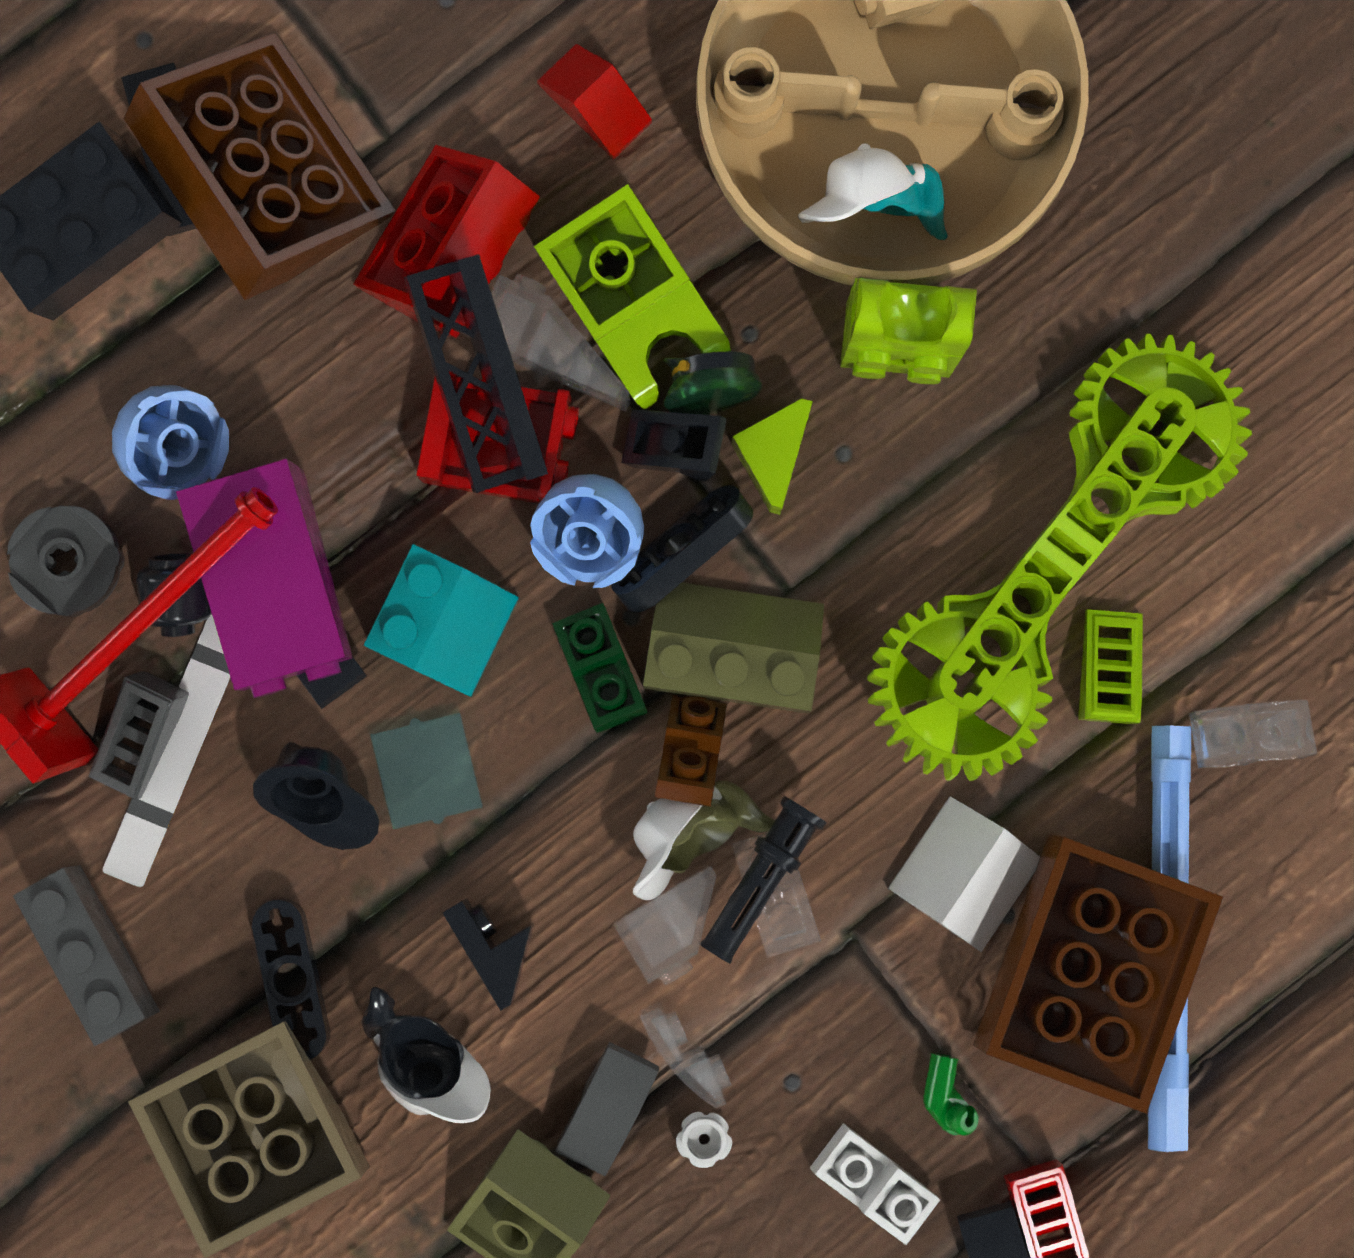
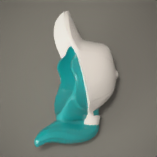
M867 143L861 144L858 150L837 158L830 164L827 173L825 197L798 214V218L802 223L838 221L852 216L861 209L896 216H917L931 236L938 240L948 238L944 225L943 186L938 172L931 165L924 163L904 165L893 153L884 149L871 148Z

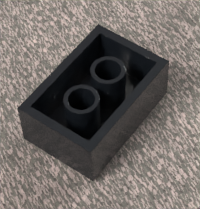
M99 121L0 195V271L28 312L54 321L183 225V223L124 138Z

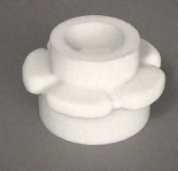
M694 1112L682 1121L683 1129L677 1134L676 1144L679 1153L683 1157H688L692 1165L699 1168L712 1167L719 1159L722 1160L727 1157L731 1150L732 1138L727 1134L729 1126L722 1116L713 1112L708 1115H704L702 1112ZM701 1134H707L710 1137L707 1144L699 1142Z

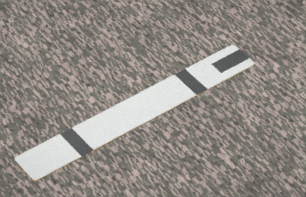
M212 614L204 625L179 685V688L189 692L182 715L142 798L138 800L132 798L103 866L105 874L137 887H142L146 881L230 680L229 670Z

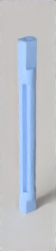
M1152 726V870L1189 884L1191 726ZM1188 998L1148 1108V1149L1154 1151H1188Z

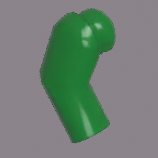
M931 1053L923 1095L924 1106L942 1130L952 1135H969L977 1128L979 1116L977 1110L973 1106H969L954 1088L959 1058L940 1053Z

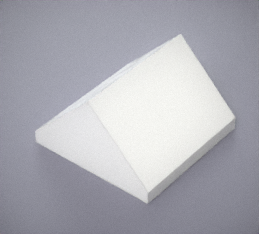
M949 796L888 889L982 952L1036 871L1040 856L1005 828Z

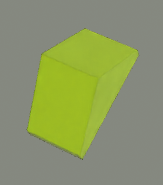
M802 398L734 435L731 445L768 511L780 515L813 401Z

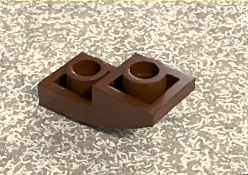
M672 695L655 797L711 807L726 715V703L710 701L699 696L685 697Z

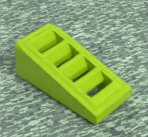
M1085 610L1078 720L1139 724L1141 722L1142 613ZM1099 626L1127 628V639L1099 637ZM1098 648L1126 651V661L1098 659ZM1098 670L1125 672V682L1098 681ZM1098 692L1124 694L1123 705L1098 703Z

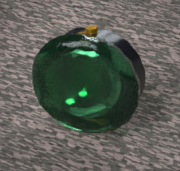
M732 351L711 352L686 358L663 359V362L672 371L673 383L667 391L664 401V407L669 412L701 415L715 414L752 400L763 388L760 377L755 371L754 358L746 353Z

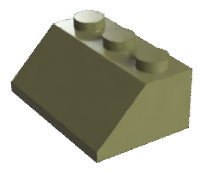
M682 582L656 604L643 687L648 690L699 696L714 700L808 714L812 711L820 658L824 604Z

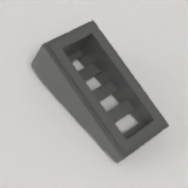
M141 671L126 676L89 777L135 800L142 798L182 715L189 692L148 672ZM142 699L159 706L158 709L143 702ZM134 716L151 723V729L148 730L133 723ZM124 737L143 745L142 752L122 743ZM116 756L137 766L134 774L112 764L114 757Z

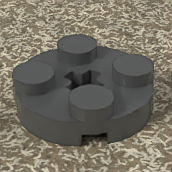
M77 506L46 507L31 513L14 530L7 550V554L10 555L9 567L11 571L8 575L17 595L25 603L38 611L65 617H77L100 606L117 586L120 571L124 567L125 562L124 553L119 547L117 536L112 528L98 515ZM73 547L77 552L74 559L77 564L76 568L71 573L64 570L57 575L53 571L57 564L56 559L52 556L54 551L59 548L68 552Z

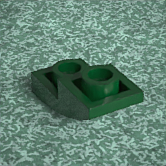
M604 602L552 623L596 734L648 713Z

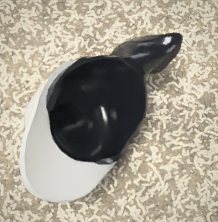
M373 987L370 992L369 1006L364 1012L361 1023L365 1034L370 1039H373L379 1047L378 1071L381 1082L399 1104L416 1115L431 1114L453 1123H470L478 1120L488 1107L491 1092L489 1078L482 1066L472 1057L461 1042L450 1035L439 1023L424 1016L396 1015L393 1010L395 1000L384 989Z

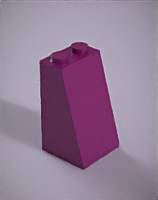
M288 459L176 491L193 552L238 510L235 504V497L242 491L248 492L252 487H257L264 491L278 508V513L272 517L273 524L266 530L254 526L201 577L234 690L245 691L251 689L253 698L287 689L285 678L305 672L308 682L341 673L339 662L353 658L304 470Z

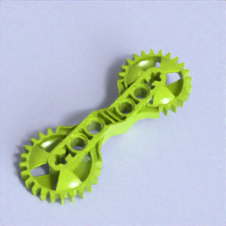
M1146 334L1137 344V347L1127 338L1116 351L1108 348L1098 359L1099 363L1094 362L1084 373L1083 376L1087 381L1083 380L1074 391V395L1081 401L1076 403L1070 410L1069 415L1082 421L1077 423L1069 432L1070 442L1076 457V478L1070 496L999 585L987 592L974 595L944 596L938 602L937 612L929 602H925L917 610V618L907 612L898 621L900 630L890 628L883 636V640L889 648L879 647L873 654L872 659L884 668L874 669L867 676V681L881 686L882 689L873 693L868 698V704L884 706L885 712L874 721L875 726L892 725L895 731L886 742L888 747L902 741L908 745L903 757L905 763L911 761L919 754L925 757L923 773L926 775L932 772L939 764H943L945 779L951 781L958 775L961 766H963L968 780L974 781L981 776L982 765L993 776L1003 770V760L1010 765L1020 760L1023 756L1019 747L1029 749L1038 741L1030 729L1039 730L1048 722V719L1043 714L1035 710L1044 708L1052 702V696L1038 691L1039 687L1046 685L1053 679L1051 666L1046 654L1045 636L1050 617L1067 593L1114 539L1125 523L1134 518L1150 514H1177L1186 506V503L1191 508H1195L1206 499V496L1214 497L1225 488L1223 483L1227 484L1238 474L1239 471L1235 465L1248 455V452L1240 444L1252 435L1251 430L1238 425V423L1250 414V409L1234 406L1233 401L1243 392L1242 387L1226 388L1223 382L1231 373L1229 368L1216 373L1210 369L1215 356L1212 352L1198 360L1194 357L1195 342L1190 341L1182 351L1176 350L1173 335H1168L1157 348L1151 334ZM1112 377L1132 386L1147 396V398L1128 415L1108 396L1103 387L1107 379ZM1211 401H1213L1214 403L1196 410V408L1205 405ZM1160 420L1164 425L1161 427V433L1155 438L1148 432ZM1192 431L1217 455V460L1212 469L1203 467L1177 452ZM1122 455L1132 458L1137 463L1139 472L1130 470L1124 464ZM1091 496L1101 498L1107 504L1109 514L1098 511L1093 505ZM1012 594H1019L1029 601L1032 608L1031 614H1025L1015 607ZM982 635L989 636L997 641L1001 649V657L992 656L983 649L981 644ZM907 641L921 647L942 661L930 679L914 667L901 653ZM1017 665L1018 669L1011 671ZM969 671L976 676L968 682L963 689V697H960L954 692L957 686L956 681ZM992 699L1018 725L1010 736L991 726L974 713ZM923 700L927 701V705L905 715H902L900 711L901 708ZM953 745L955 748V754L952 753Z

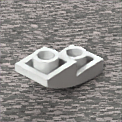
M844 1123L810 1166V1169L817 1177L858 1206L867 1217L905 1245L908 1244L940 1201L922 1183Z

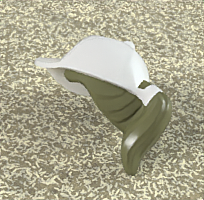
M729 781L715 782L711 807L662 798L650 802L647 806V811L638 821L633 831L635 843L647 860L633 888V894L642 900L655 899L665 890L674 872H685L693 859L723 845L738 827L763 833L770 830L775 820L765 815L743 789Z

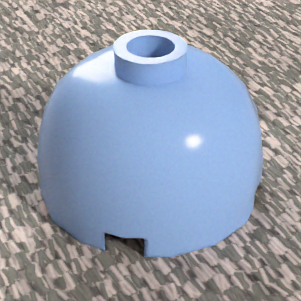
M176 385L151 386L132 396L119 411L112 430V452L120 470L137 487L150 495L166 500L178 499L176 491L203 484L208 478L214 480L222 471L229 452V429L226 421L219 416L217 409L213 406L215 404L200 393Z
M598 474L574 475L554 484L537 505L530 525L533 535L530 542L532 552L544 570L561 582L575 586L577 580L595 582L593 588L609 586L622 580L635 566L644 536L641 509L630 492L614 479Z

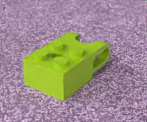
M628 184L534 246L636 404L642 409L646 410L657 403L660 396L659 387L648 367L650 350L660 339L672 335L686 337L702 354L731 351L728 338ZM612 255L616 261L626 258L628 265L622 267L624 275L617 279L611 275L602 277L599 272L605 269L602 263L605 257Z
M855 278L846 302L840 367L853 368L852 375L860 378L882 379L885 378L886 372L908 374L907 380L913 383L939 384L941 377L949 378L971 344L977 289L952 286L937 287L889 282L888 280Z

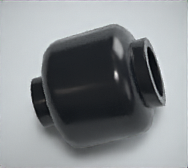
M170 553L148 558L149 565L137 573L138 603L140 604L191 554ZM200 578L151 625L153 627H161L162 636L179 637L195 633L194 624L200 623L211 616L212 613L202 579Z

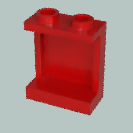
M450 373L454 389H456L461 378ZM435 376L416 476L425 484L473 492ZM468 383L459 402L464 417L482 425L491 407V403L486 391ZM521 387L548 474L528 481L517 479L479 493L539 504L554 484L568 478L569 461L560 459L564 438L574 440L579 407L571 406L572 399L569 390L558 389L557 393ZM495 419L490 430L500 435ZM467 426L471 442L473 443L478 432ZM486 436L476 456L483 477L511 468L504 445Z

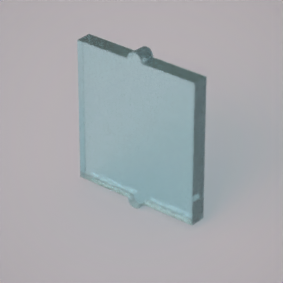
M461 713L425 722L414 718L408 726L371 735L393 829L433 820L435 824H441L446 816L483 807Z

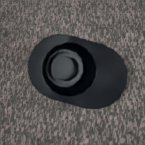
M289 742L282 748L276 764L260 773L253 783V796L262 808L283 819L310 839L324 846L341 850L358 849L371 843L379 832V817L374 807L360 793L349 786L346 767L341 759L331 751L319 747H302L294 742Z

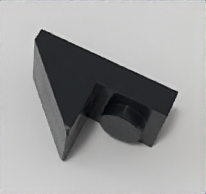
M632 409L621 463L639 469L678 472L699 481H707L716 473L726 418L714 415Z
M466 898L442 913L501 1011L510 1006L515 999L534 924L529 925L495 946L490 936L497 933V930L488 913L481 904L472 908Z

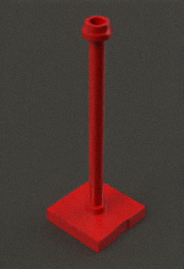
M252 487L248 492L242 491L235 497V504L238 510L50 691L30 667L0 675V744L32 784L84 766L97 754V746L64 708L254 526L266 530L273 524L272 517L278 513V508L264 491L257 487Z

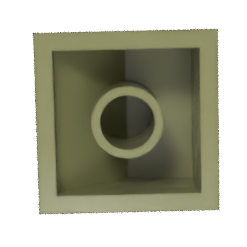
M518 1129L458 1212L447 1231L485 1258H571L583 1243L611 1195L597 1186L589 1176L576 1171L552 1154L543 1143L531 1139Z

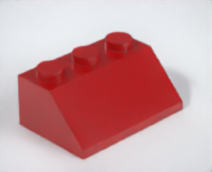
M435 145L353 285L418 322L404 277L479 254L489 284L500 272L503 259L516 237L527 226L531 212L540 196L497 161ZM450 275L422 283L421 286L428 307L447 317L457 298ZM460 310L455 322L465 327L466 325ZM432 318L435 330L440 332L443 324ZM451 329L448 336L457 339L460 333Z

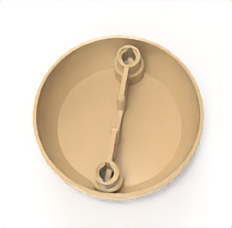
M718 0L702 41L696 77V111L702 144L712 173L733 210L766 246L787 261L814 275L851 286L855 278L888 280L889 282L927 286L962 276L990 262L1018 242L1041 219L1058 196L1075 162L1084 134L1089 103L1088 68L1084 45L1074 14L1066 0H945L928 14L871 30L869 29L866 16L859 13L854 0ZM755 80L765 86L737 85L736 81ZM1014 102L1035 104L1042 109L1020 107ZM867 143L871 148L884 149L893 153L904 165L924 163L931 165L938 172L943 186L944 225L948 238L938 240L931 236L917 216H896L861 209L852 216L838 221L802 223L798 218V214L825 197L827 173L830 164L837 158L858 150L861 144Z

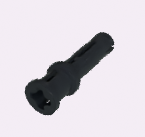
M786 796L780 802L783 809L765 837H758L754 843L756 845L754 851L758 853L730 896L706 938L700 943L703 948L731 964L733 956L755 921L761 915L762 910L785 873L792 874L794 870H798L801 865L798 858L816 830H823L827 824L823 819Z

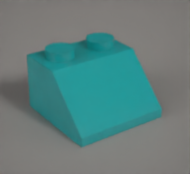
M413 544L363 646L472 697L519 597L465 568Z

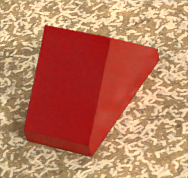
M575 44L537 81L538 85L613 160L652 124L651 117L613 64L578 44Z

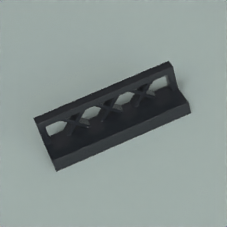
M479 254L405 276L404 280L473 493H479L517 479L528 481L548 474ZM450 275L457 298L446 317L428 307L421 284ZM460 310L466 327L455 322ZM432 318L443 324L438 336ZM451 329L470 338L474 353L465 371L445 361L442 346ZM477 365L479 366L483 381L472 376ZM450 373L461 378L456 389H454ZM468 383L486 391L491 407L482 425L464 417L459 402ZM495 419L500 435L490 430ZM467 426L478 432L473 443L471 442ZM487 436L504 445L511 468L483 477L476 456Z

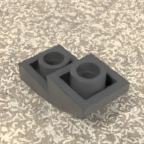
M609 1042L584 1086L582 1098L557 1141L555 1152L606 1176L647 1098L660 1066Z

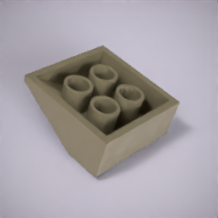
M286 1021L128 1101L204 1258L360 1179L370 1167L343 1112Z

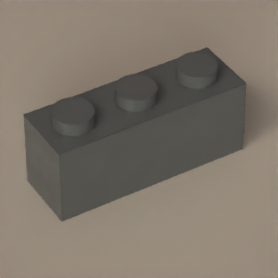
M81 865L63 867L13 895L94 1047L111 1040L160 1012Z

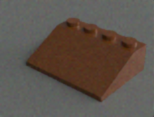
M276 32L141 82L123 118L244 300L291 280L389 219L395 213V209Z
M1048 834L973 1046L989 1056L1147 1114L1223 896L1069 838Z

